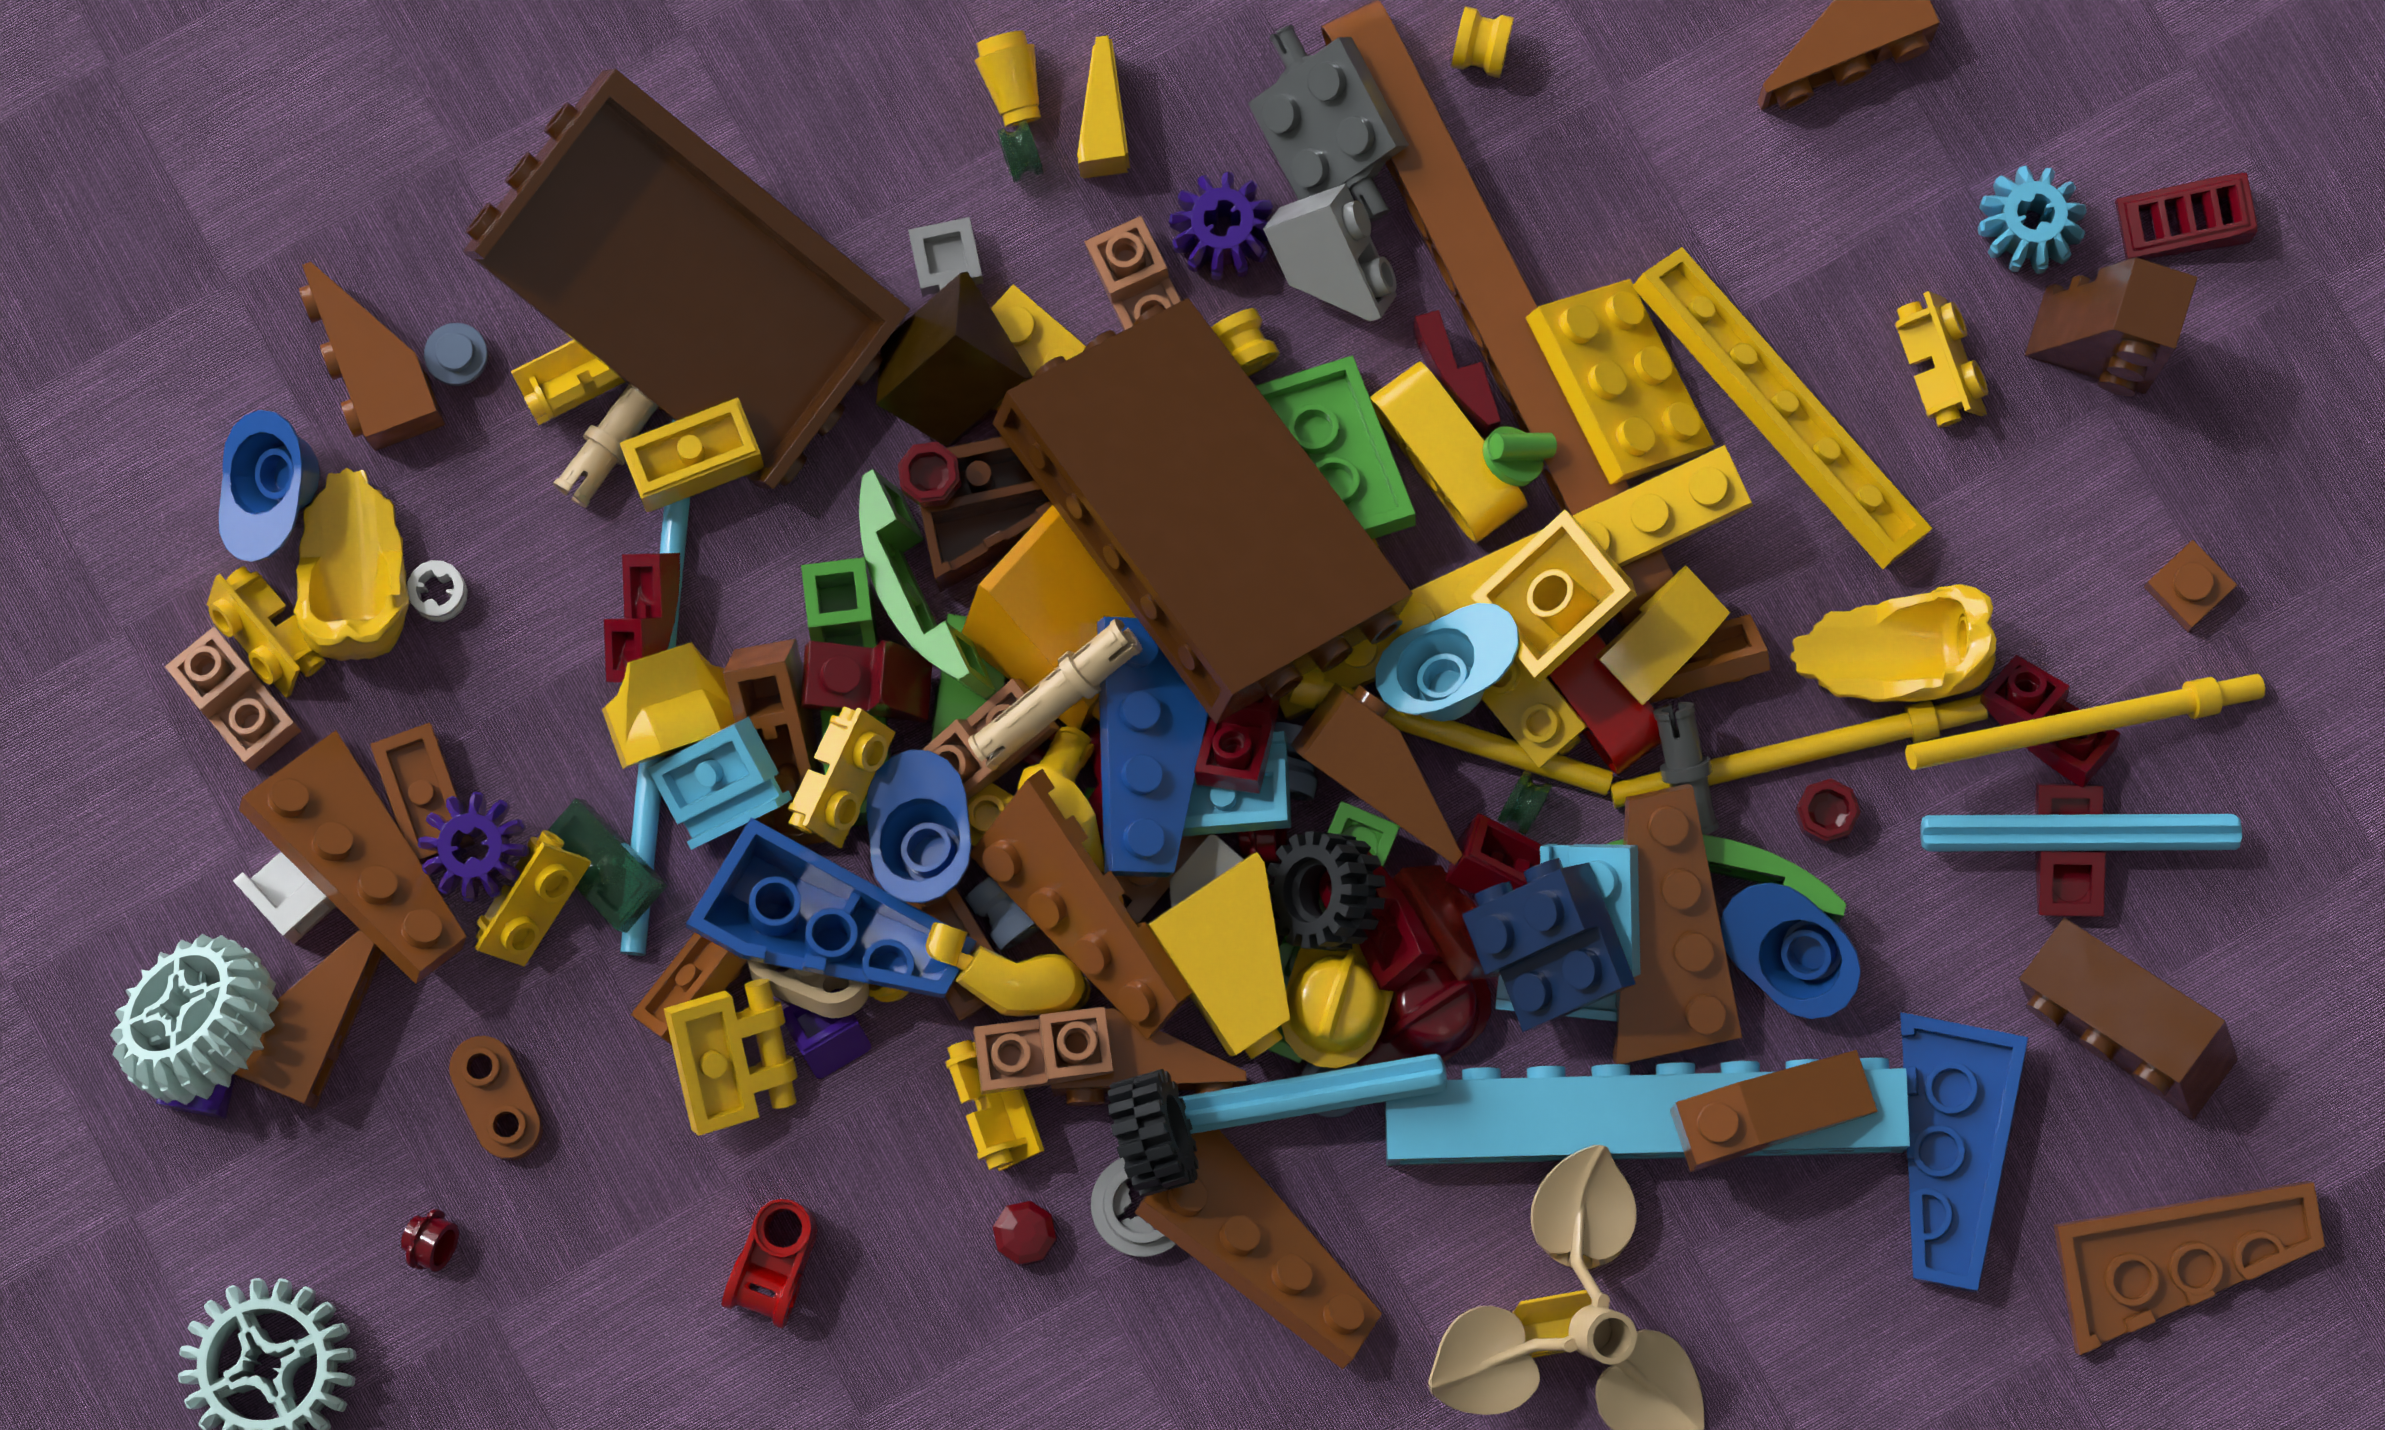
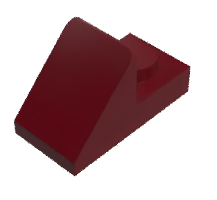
M883 640L874 648L809 641L805 645L800 708L840 713L843 707L855 711L857 708H860L875 717L926 722L929 715L932 663L926 660L919 652L891 641Z

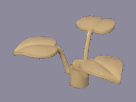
M1592 1145L1564 1158L1544 1178L1534 1196L1530 1219L1535 1240L1543 1250L1555 1254L1570 1252V1264L1592 1299L1591 1305L1585 1306L1575 1313L1569 1325V1336L1564 1338H1536L1526 1342L1522 1322L1510 1311L1491 1305L1478 1306L1467 1310L1450 1324L1442 1337L1428 1380L1430 1392L1442 1403L1462 1412L1482 1415L1508 1412L1529 1400L1539 1386V1369L1533 1358L1529 1355L1530 1353L1536 1351L1563 1350L1569 1353L1577 1351L1583 1356L1612 1365L1599 1376L1595 1389L1599 1414L1611 1430H1704L1702 1393L1695 1370L1684 1349L1673 1338L1659 1331L1648 1329L1636 1331L1634 1323L1628 1316L1609 1309V1296L1601 1292L1583 1262V1255L1597 1260L1612 1257L1630 1241L1636 1224V1204L1630 1185L1616 1166L1608 1147Z

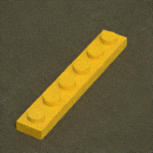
M1683 247L1642 273L1632 286L1634 290L1882 569L1918 544L1933 529Z

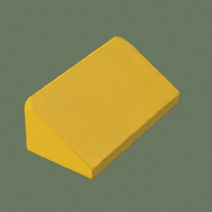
M738 397L619 443L646 512L657 510L764 467L761 452Z

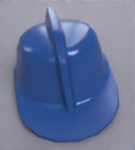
M258 410L244 415L232 427L225 442L222 463L223 479L218 513L219 533L225 548L237 559L249 562L270 558L285 545L294 530L298 512L313 500L320 480L318 458L312 447L297 435L292 424L277 412Z
M908 750L892 756L876 771L868 788L866 812L871 863L876 880L889 895L903 902L926 903L943 897L958 885L969 866L971 831L967 795L961 775L947 759L925 750Z
M1775 883L1751 885L1732 897L1722 913L1720 926L1725 951L1735 965L1766 992L1775 1003L1790 1014L1808 1019L1829 1017L1848 1005L1858 990L1861 967L1858 952L1840 923L1825 914L1809 898L1785 885Z

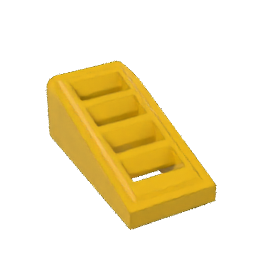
M1108 35L1096 37L1095 45L1092 49L1077 153L1081 178L1128 173L1127 169L1130 168L1112 39H1109Z

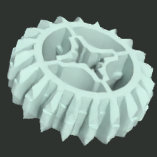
M202 934L196 938L193 944L181 940L171 955L160 952L158 963L150 971L141 969L143 978L136 987L125 990L130 999L127 1005L117 1009L115 1012L121 1023L110 1034L117 1043L112 1055L119 1061L122 1067L121 1070L128 1075L127 1078L140 1090H145L153 1098H160L166 1103L177 1100L187 1105L196 1095L208 1100L217 1084L229 1087L232 1074L239 1068L249 1070L246 1061L253 1051L264 1049L260 1038L263 1033L275 1026L269 1014L279 1004L272 994L276 983L270 977L267 969L261 964L259 957L248 948L241 947L236 941L228 940L223 935L212 939Z
M255 1278L251 1280L249 1287L250 1300H246L244 1293L239 1287L232 1285L226 1288V1298L231 1306L230 1309L226 1311L213 1300L205 1303L206 1313L215 1321L210 1327L200 1322L191 1321L188 1330L194 1335L203 1337L199 1349L189 1345L181 1346L179 1352L181 1357L197 1360V1369L185 1370L178 1374L180 1383L200 1385V1390L190 1394L185 1399L186 1407L194 1410L208 1404L210 1406L198 1423L203 1430H212L225 1421L222 1430H306L304 1424L309 1421L317 1430H329L331 1424L320 1411L326 1405L333 1410L343 1412L347 1403L342 1398L331 1395L334 1386L338 1384L344 1387H353L356 1380L352 1375L337 1372L338 1363H349L356 1359V1351L351 1348L335 1349L334 1343L344 1339L350 1333L349 1327L346 1324H334L328 1328L324 1326L333 1317L336 1311L335 1306L325 1302L310 1312L315 1301L316 1291L307 1286L303 1287L291 1302V1282L282 1278L278 1279L274 1285L271 1298H269L268 1287L265 1281ZM269 1313L290 1315L305 1327L309 1335L300 1340L291 1339L275 1344L269 1337L267 1330L261 1328L256 1316ZM236 1328H239L240 1333L237 1335L242 1347L241 1357L236 1365L223 1372L224 1377L219 1378L218 1366L221 1351L229 1336ZM261 1348L266 1354L283 1357L280 1359L281 1368H273L278 1372L277 1377L273 1379L275 1386L267 1378L258 1375L249 1377L255 1374V1364L262 1365L257 1361L258 1356L262 1354ZM317 1354V1372L314 1383L308 1395L297 1406L294 1401L297 1399L293 1387L294 1375L298 1368L311 1361V1356ZM260 1389L268 1403L275 1406L279 1417L270 1420H251L236 1411L226 1398L237 1392L243 1394L250 1390Z

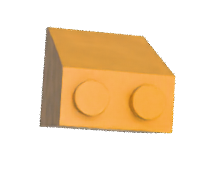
M1052 505L978 585L962 634L973 641L979 656L1009 680L1012 678L1022 679L1027 687L1032 689L1059 666V657L1067 651L1076 653L1097 636V622L1104 616L1137 617L1054 505ZM1099 693L1091 699L1081 698L1061 714L1058 719L1067 726L1082 730L1093 717L1100 721Z

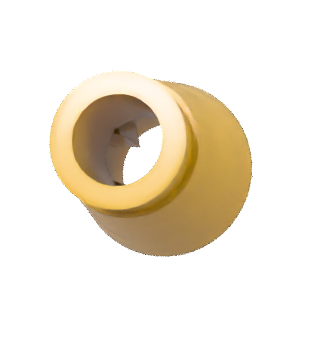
M1025 31L1003 33L976 43L980 57L974 61L1000 116L1003 118L1005 127L1019 126L1040 119L1035 45L1028 44Z

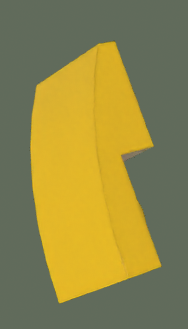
M1686 565L1639 608L1642 613L1596 655L1600 662L1641 705H1644L1696 653L1730 614L1728 609Z

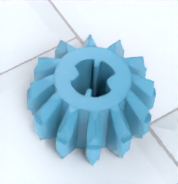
M2026 165L2018 168L2015 183L2001 175L1993 184L1996 195L1984 196L1980 203L1979 209L1989 217L1980 222L1978 234L1984 237H1998L1990 246L1988 254L1990 258L2000 257L2006 251L2013 254L2009 262V269L2012 272L2020 270L2025 258L2030 259L2032 268L2037 274L2046 271L2049 257L2055 262L2064 264L2071 256L2068 244H2080L2084 237L2085 231L2075 222L2083 219L2086 214V207L2080 203H2066L2073 195L2076 187L2074 182L2064 183L2058 189L2052 186L2051 183L2055 177V171L2052 167L2045 168L2039 181H2034L2032 172ZM2028 210L2041 215L2036 230L2029 229L2023 225Z

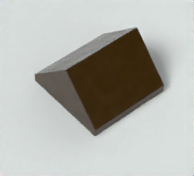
M968 271L959 273L897 328L881 347L880 355L883 357V360L879 366L876 404L945 447L956 444L999 407L1008 390L1033 377Z

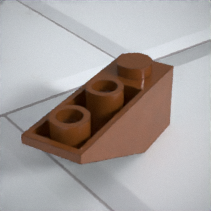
M1833 0L1763 83L1757 101L1760 109L1763 110L1775 104H1778L1781 110L1790 109L1812 98L1815 95L1813 89L1835 80L1838 86H1846L1869 75L1872 72L1871 66L1893 57L1895 63H1902L1920 56L1930 48L1928 42L1933 41L1940 23L1931 1Z
M311 261L302 264L309 284L300 287L299 292L311 322L323 321L329 342L321 344L320 350L333 381L343 377L351 399L341 402V407L353 437L356 438L364 435L373 450L378 451L446 425L425 367L416 353Z
M1105 1009L1113 1072L1085 1079L1051 1084L1054 1096L1066 1095V1105L1093 1106L1105 1104V1094H1108V1090H1111L1110 1085L1112 1083L1160 1069L1168 1071L1171 1075V1081H1175L1178 1091L1195 1090V1094L1246 1086L1247 1083L1245 1070L1160 1030L1147 1040L1120 1011Z

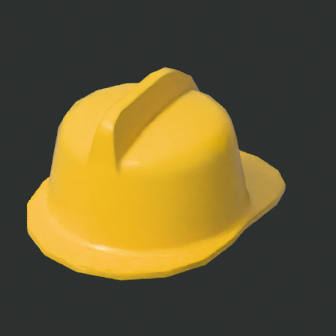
M1352 944L1353 949L1346 951L1300 948L1286 988L1290 1019L1283 1023L1281 1027L1286 1042L1297 1056L1316 1067L1337 1069L1358 1062L1372 1050L1381 1034L1394 991L1379 990L1359 944Z

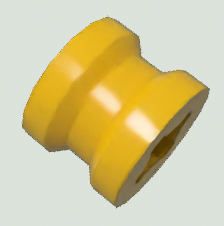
M1465 6L1451 67L1464 70L1472 65L1483 68L1488 76L1500 78L1514 17L1500 15L1495 19L1483 17L1478 9Z
M1249 308L1234 313L1211 327L1248 377L1267 367L1280 354L1274 341L1265 339L1261 332L1262 318L1256 308Z

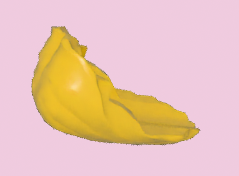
M345 468L341 473H329L326 479V488L313 498V502L304 509V531L299 545L300 560L296 569L297 602L293 611L298 621V628L308 646L322 657L340 661L363 658L372 659L389 653L397 643L404 627L405 616L409 606L403 558V538L396 526L394 504L391 500L385 498L379 489H374L369 484L364 470L353 472L351 469Z
M1956 584L1938 587L1930 593L1889 599L1878 605H1863L1851 611H1830L1824 615L1820 622L1813 625V630L1808 635L1798 636L1793 639L1794 651L1791 653L1790 659L1796 664V672L1807 679L1818 680L1820 686L1829 690L1838 698L1853 697L1872 702H1917L1961 694L1981 685L1988 678L1995 664L1997 639L1991 622L1993 605L1991 598L1976 587Z

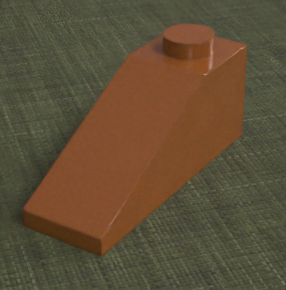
M795 638L734 649L723 671L735 723L749 716L779 774L774 776L782 793L789 791L793 798L779 808L758 817L759 822L803 846L827 842L814 832L807 834L788 824L793 814L788 810V807L793 802L808 769L821 774L820 763L814 758L818 749L812 709L800 708L803 665L797 640Z
M1335 683L1290 746L1304 759L1455 865L1461 858L1462 853L1402 734L1384 718L1391 707L1361 685L1356 688L1353 694H1350Z
M359 929L277 999L279 1004L269 1014L275 1026L263 1033L260 1038L264 1049L253 1051L246 1061L249 1070L239 1068L233 1074L246 1082L315 1110L384 952Z
M1857 1050L1740 1081L1675 1102L1670 1110L1690 1172L1878 1112Z

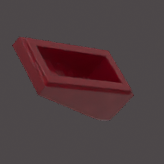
M2246 172L2223 175L2117 198L2115 201L2126 260L2135 257L2149 259L2247 244L2252 241L2257 233V221ZM2228 198L2233 223L2223 225L2218 199ZM2202 202L2207 229L2197 231L2192 203ZM2176 206L2181 231L2180 235L2171 236L2166 207ZM2151 210L2156 240L2145 242L2139 211Z
M1477 813L1456 842L1462 856L1455 865L1450 862L1445 882L1475 894L1511 881L1515 890L1528 884L1523 872L1540 864V846L1543 845Z

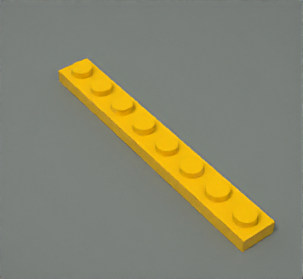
M1723 445L1573 515V517L1621 568L1752 507L1753 504L1726 446ZM1542 530L1411 590L1413 594L1399 615L1402 620L1400 627L1389 637L1377 644L1372 645L1366 639L1352 647V653L1342 663L1327 672H1323L1325 673L1324 680L1352 689H1356L1359 685L1364 687L1376 681V667L1383 651L1397 637L1414 628L1433 622L1459 608L1476 604L1470 595ZM1318 667L1314 669L1321 672V670ZM1289 695L1280 698L1279 705L1285 718L1289 721L1314 710L1288 702Z

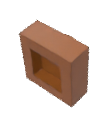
M2191 540L2144 585V588L2189 632L2231 593L2237 584L2194 540Z

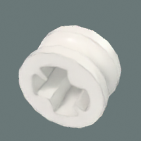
M431 560L420 564L412 571L407 581L410 603L422 617L437 622L450 620L463 610L467 602L468 589L463 577L453 565L444 561ZM435 576L441 583H447L452 580L454 584V589L446 590L450 600L440 606L433 599L426 600L425 602H422L421 593L429 592L424 583Z

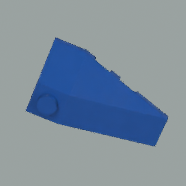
M752 817L686 922V928L742 959L938 998L946 997L961 971L955 966L931 958L926 952L925 945L933 923H945L889 895L885 890ZM967 936L961 952L970 955L977 941Z

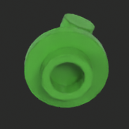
M1504 426L1495 429L1485 439L1483 456L1488 468L1501 481L1513 486H1526L1540 475L1543 469V460L1545 458H1552L1555 455L1557 442L1552 433H1525L1520 429Z

